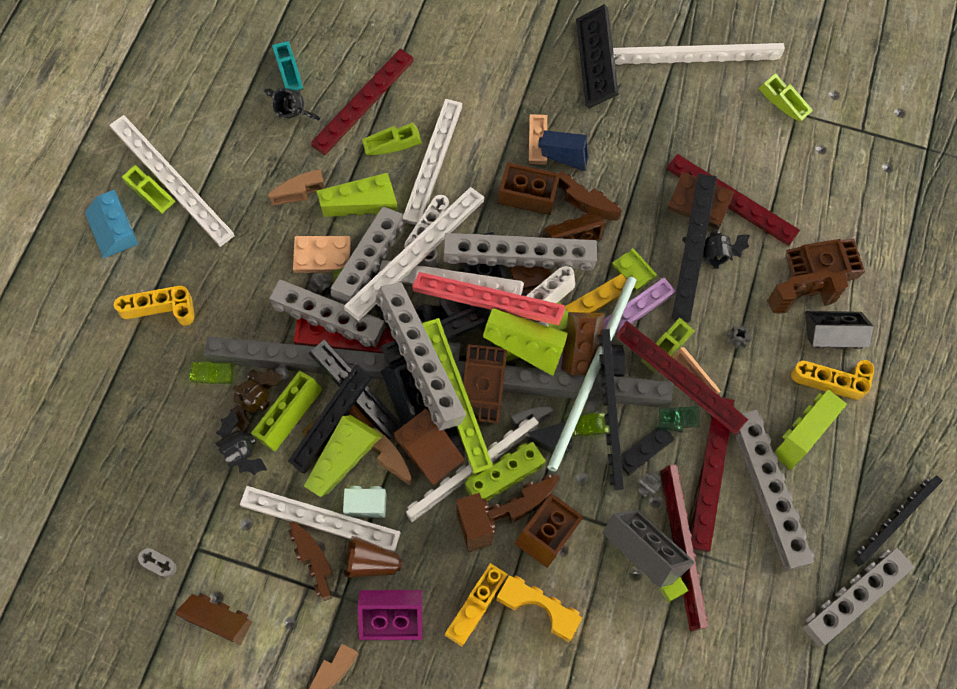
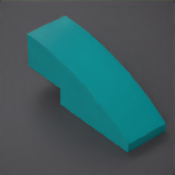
M289 41L272 45L285 89L303 90L304 88Z

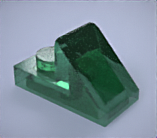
M698 406L659 409L660 429L682 433L683 428L700 427V410Z

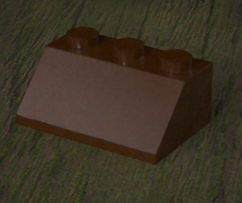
M507 162L499 188L498 204L551 215L560 174Z
M596 213L591 215L585 214L574 220L568 219L561 224L547 226L543 230V238L600 241L602 240L606 223Z
M568 312L566 333L568 334L564 345L561 369L570 375L587 374L598 348L597 335L603 329L604 313Z
M202 593L199 596L191 594L176 611L175 615L185 621L240 646L252 621L247 619L248 614L240 610L234 613L229 610L230 606L222 602H218L216 605L210 602V597Z

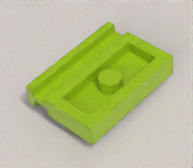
M634 248L612 263V267L619 275L623 274L626 280L628 277L636 279L633 288L635 292L657 276Z

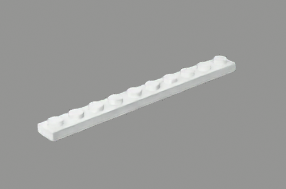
M784 43L629 47L613 48L615 64L621 65L631 63L781 59L785 47Z
M124 115L110 124L111 129L220 247L235 236L229 227Z
M470 187L344 305V310L359 321L377 304L376 295L381 286L399 283L445 239V233L454 231L484 202L485 197Z

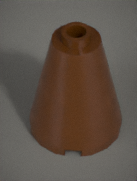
M351 536L352 542L349 541L345 564L348 567L347 570H344V577L395 575L397 571L401 570L402 559H399V554L357 536Z

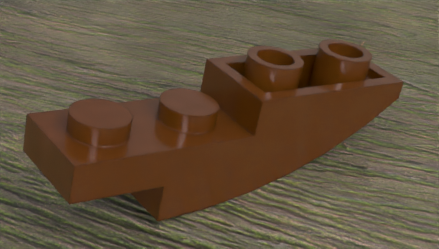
M563 171L559 173L558 187L566 192L565 201L587 214L596 213L602 219L613 221L620 219L622 210L619 205L611 202L603 192L597 191L595 188L588 192L586 187L575 182L571 175L565 174Z
M547 475L541 479V482L525 484L520 493L522 498L519 499L517 496L509 499L505 505L496 504L490 507L487 515L488 518L492 517L495 522L508 516L510 522L513 523L532 513L555 490L560 480L559 475Z
M294 521L290 522L291 529L288 532L291 541H295L297 548L294 549L297 560H301L304 565L311 563V565H308L311 577H315L317 584L314 585L317 596H321L324 601L332 599L326 579L334 575L324 553L309 533Z

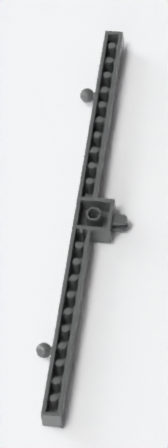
M207 337L204 355L209 363L275 369V373L283 375L280 382L288 379V370L326 374L308 354L315 348L312 346ZM448 342L461 380L464 382L466 362L459 361L460 343ZM333 349L351 369L356 364L373 376L372 379L384 380L381 370L390 366L384 354ZM505 366L503 392L576 399L586 375H570L564 371H555L552 376L541 369ZM600 375L596 376L584 405L585 410L589 413L598 411L599 401L602 402V394H605V386H601ZM614 376L616 403L669 408L672 402L673 382Z

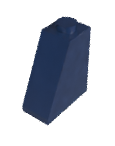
M544 130L543 137L539 138L538 143L542 156L581 171H586L589 158L587 135Z

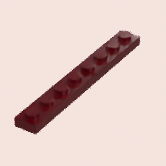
M399 49L311 142V146L323 155H326L414 62V58L402 49Z
M679 154L674 157L667 167L668 171L679 178L682 172L698 177V174L713 176ZM717 178L716 185L734 191L728 209L787 246L791 245L800 232L798 228Z
M626 321L615 336L669 381L673 382L675 386L735 435L747 423L749 419L629 321Z
M724 398L734 407L735 400ZM712 415L691 533L693 549L706 552L711 551L730 430Z
M669 465L660 470L673 542L695 561L696 556L691 541L692 535L689 531L688 514L685 510L684 494L680 484V473L678 472L677 465ZM695 562L680 576L688 589L683 594L690 632L708 628V618L705 613L704 598L699 583L700 577Z

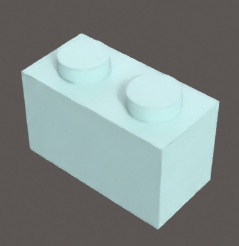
M350 486V489L345 488L344 515L350 517L385 518L386 490L380 486H371L370 489H362L361 486Z

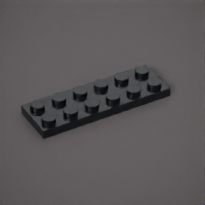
M605 4L576 19L585 106L589 109L619 95L609 11Z

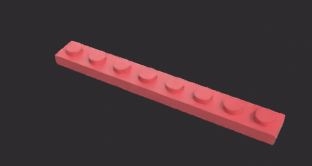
M422 272L418 273L412 286L414 292L490 310L494 308L512 315L558 326L565 311V306Z

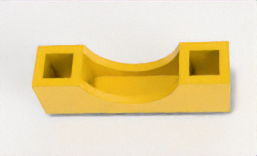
M509 575L496 600L514 611L526 604L540 606L550 617L551 633L569 643L582 620V617L579 616L580 612L572 607L568 609L561 605L562 602L552 596L548 598L543 595V591L538 587L532 586L531 588L524 584L525 580L516 575L514 577Z

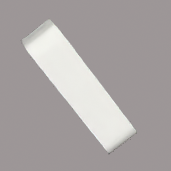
M437 195L433 198L404 244L405 248L433 223L428 220H436L449 208V200L446 196ZM436 249L427 255L432 256V259L424 258L418 265L435 268L438 263Z
M569 266L559 268L526 296L553 303L559 302L575 288L573 269ZM524 318V319H527V320H530V321H533V322H536V323H539V324L548 326V323L541 322V321H537V320H533V319Z

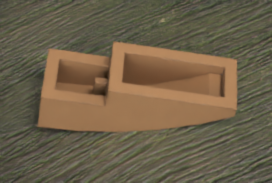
M321 169L298 175L276 187L269 193L272 206L308 200V193L325 189Z
M384 435L371 448L379 454L377 457L378 464L410 486L412 478L405 461L396 447Z
M341 644L332 664L326 660L323 661L309 689H332L344 677L359 653Z

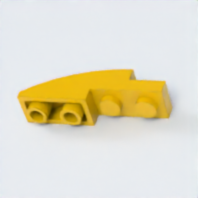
M490 563L447 629L445 636L463 647L508 574Z

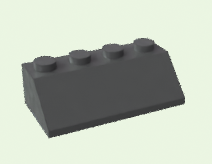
M638 509L613 514L602 532L610 543L619 548L622 554L629 558L659 588L673 584L695 563Z

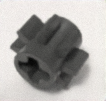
M316 273L310 279V290L313 293H319L321 296H324L331 291L332 279L327 273L324 275Z
M743 325L740 327L733 326L727 334V337L730 338L728 344L735 346V349L740 346L746 348L747 342H750L752 337L748 336L750 329L747 330Z
M645 472L637 482V485L640 486L638 492L644 497L647 494L653 497L661 487V484L658 482L661 477L654 472L651 475Z

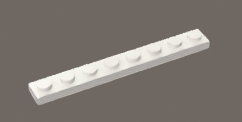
M449 99L444 101L403 215V222L417 225L427 209L462 109L461 102Z
M382 260L379 272L391 261ZM419 265L400 281L403 284L413 285L418 273L422 272L518 295L522 294L524 283L518 280Z
M535 417L530 420L525 419L519 424L517 430L507 432L503 436L504 439L499 443L494 442L488 447L491 462H494L526 438L528 432L538 429L539 422ZM470 464L467 467L466 465L460 467L456 471L457 474L452 478H445L440 483L441 486L436 490H429L424 495L425 498L420 502L415 501L409 505L406 513L410 521H415L467 482L466 479L473 474Z
M249 486L246 487L240 502V506L290 522L294 521L297 524L350 540L351 536H357L392 552H395L401 534L400 531Z

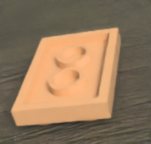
M295 236L294 273H341L350 259L351 237Z

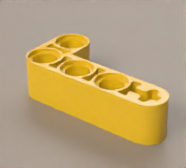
M174 286L120 296L115 299L113 305L123 319L173 311L177 321L181 325L187 326L193 323L195 317L192 297L184 286ZM185 295L183 299H178L180 296ZM147 302L145 306H141L142 303ZM188 312L185 316L180 317L182 313Z
M861 360L852 369L850 374L808 361H800L791 371V378L794 382L823 391L829 389L836 395L860 400L870 391L874 366L868 360ZM859 369L864 370L866 374L861 373ZM817 375H821L824 380H820ZM836 380L841 381L843 386H840ZM856 386L860 387L862 392L857 390Z

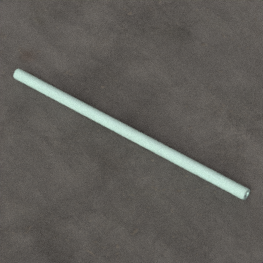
M634 277L627 278L606 329H610L611 340L636 283ZM601 346L597 348L547 466L551 471L556 472L601 367L599 365V354H602Z

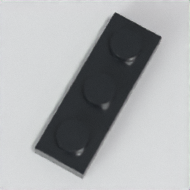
M661 424L621 455L622 469L630 476L675 440L674 437Z

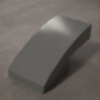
M537 407L525 410L512 416L511 424L516 429L525 419L530 420L533 417L540 424L552 416L553 409L552 407Z

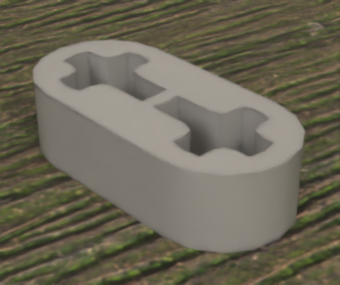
M150 548L144 549L139 553L138 561L146 569L164 578H170L175 574L176 564L170 558ZM146 555H151V557L156 561L155 563H152L150 561L146 563L144 557ZM162 563L168 565L171 569L164 571L159 565Z

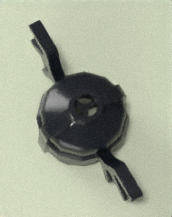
M265 88L264 92L267 93L266 95L273 99L275 116L290 119L301 114L311 119L320 120L321 117L303 109L304 101L299 91L289 88L273 91L270 88Z
M720 231L711 232L710 236L705 239L702 256L704 261L713 265L714 269H719V265L724 264L729 259L733 261V256L740 258L742 251L749 248L748 239L750 235H738L735 244L732 245L730 238L722 235ZM686 237L682 238V241L684 243L686 241Z
M230 411L226 418L221 419V428L216 432L222 438L215 442L217 447H219L218 450L221 454L225 455L224 459L228 462L229 467L238 465L239 473L250 472L255 476L260 471H267L262 459L248 460L253 455V445L256 444V441L251 433L245 434L239 430L232 433L239 421L234 412Z

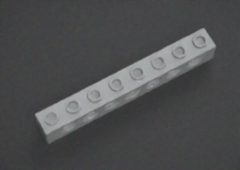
M445 233L443 262L450 264L460 262L470 265L480 263L489 266L499 264L508 267L519 265L527 268L539 266L546 269L569 266L588 271L594 269L597 263V241ZM465 248L467 251L463 252L459 249ZM483 249V250H485L486 252L482 253V252H479L478 250ZM498 250H502V251H504L505 253L501 254V253H499V252H497V251H498ZM517 251H521V252H523L524 254L521 255V254H518V253H516V252H517Z
M402 282L381 286L376 295V303L381 307L384 320L391 328L392 337L396 339L399 345L400 354L404 356L407 362V368L415 379V385L423 396V402L431 413L433 423L437 425L439 431L460 425L466 417V413Z
M757 410L742 413L749 420L735 436L785 572L809 566L814 563V552L808 546L806 531L803 527L801 528L799 523L798 510L793 507L792 494L785 486V476L782 470H779L776 453L771 449V439L768 433H765L763 418L758 414ZM748 430L754 431L756 437L751 436ZM755 448H759L763 455H758L755 452ZM762 467H767L770 474L764 473ZM769 485L774 486L777 490V493L771 492L769 489ZM776 504H780L784 508V512L778 511ZM783 523L790 525L791 532L784 529ZM791 542L798 546V551H794L791 548Z

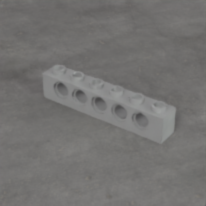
M384 206L381 208L332 285L331 296L333 300L346 304L371 281V276L378 271L381 260L386 258L390 245H394L398 232L401 233L405 223L403 222L402 213Z
M283 280L278 281L269 298L275 310L288 312L296 319L303 318L311 325L323 326L331 333L338 332L346 339L358 340L366 347L373 346L376 348L385 330L384 320L365 314L358 321L344 310L343 304ZM296 299V302L288 303L290 300ZM308 306L314 307L312 310H305ZM325 313H331L329 317H323ZM342 320H348V321H349V322L346 323V324H340V322H341ZM359 327H366L364 331L357 330Z
M898 548L892 551L889 549L884 551L879 556L881 560L878 563L874 561L864 568L866 571L864 575H856L849 581L852 584L847 589L842 587L835 593L837 598L832 602L827 600L820 606L822 610L817 615L813 612L805 619L806 624L802 628L819 648L831 641L915 568ZM883 566L889 569V575L884 572ZM869 578L875 582V588L869 585ZM854 591H857L860 594V601L855 599L853 595ZM839 604L844 605L846 609L845 614L840 612ZM824 616L830 619V627L824 624Z

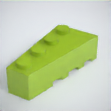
M388 173L317 190L323 217L347 216L348 214L360 216L367 213L378 215L383 206L398 212L397 201Z
M492 308L483 337L553 376L568 333Z
M829 389L824 395L821 393L817 395L812 401L815 405H809L802 413L805 417H799L792 425L795 427L792 431L789 428L782 437L784 439L783 443L775 451L778 460L790 470L808 453L847 405Z
M351 415L342 416L304 487L320 497L329 494L384 435Z

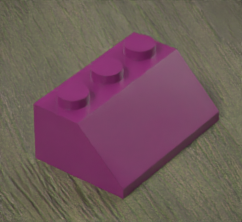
M360 590L358 599L359 640H422V590Z

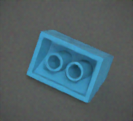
M115 190L97 196L85 211V215L102 257L106 258L138 245L139 243Z

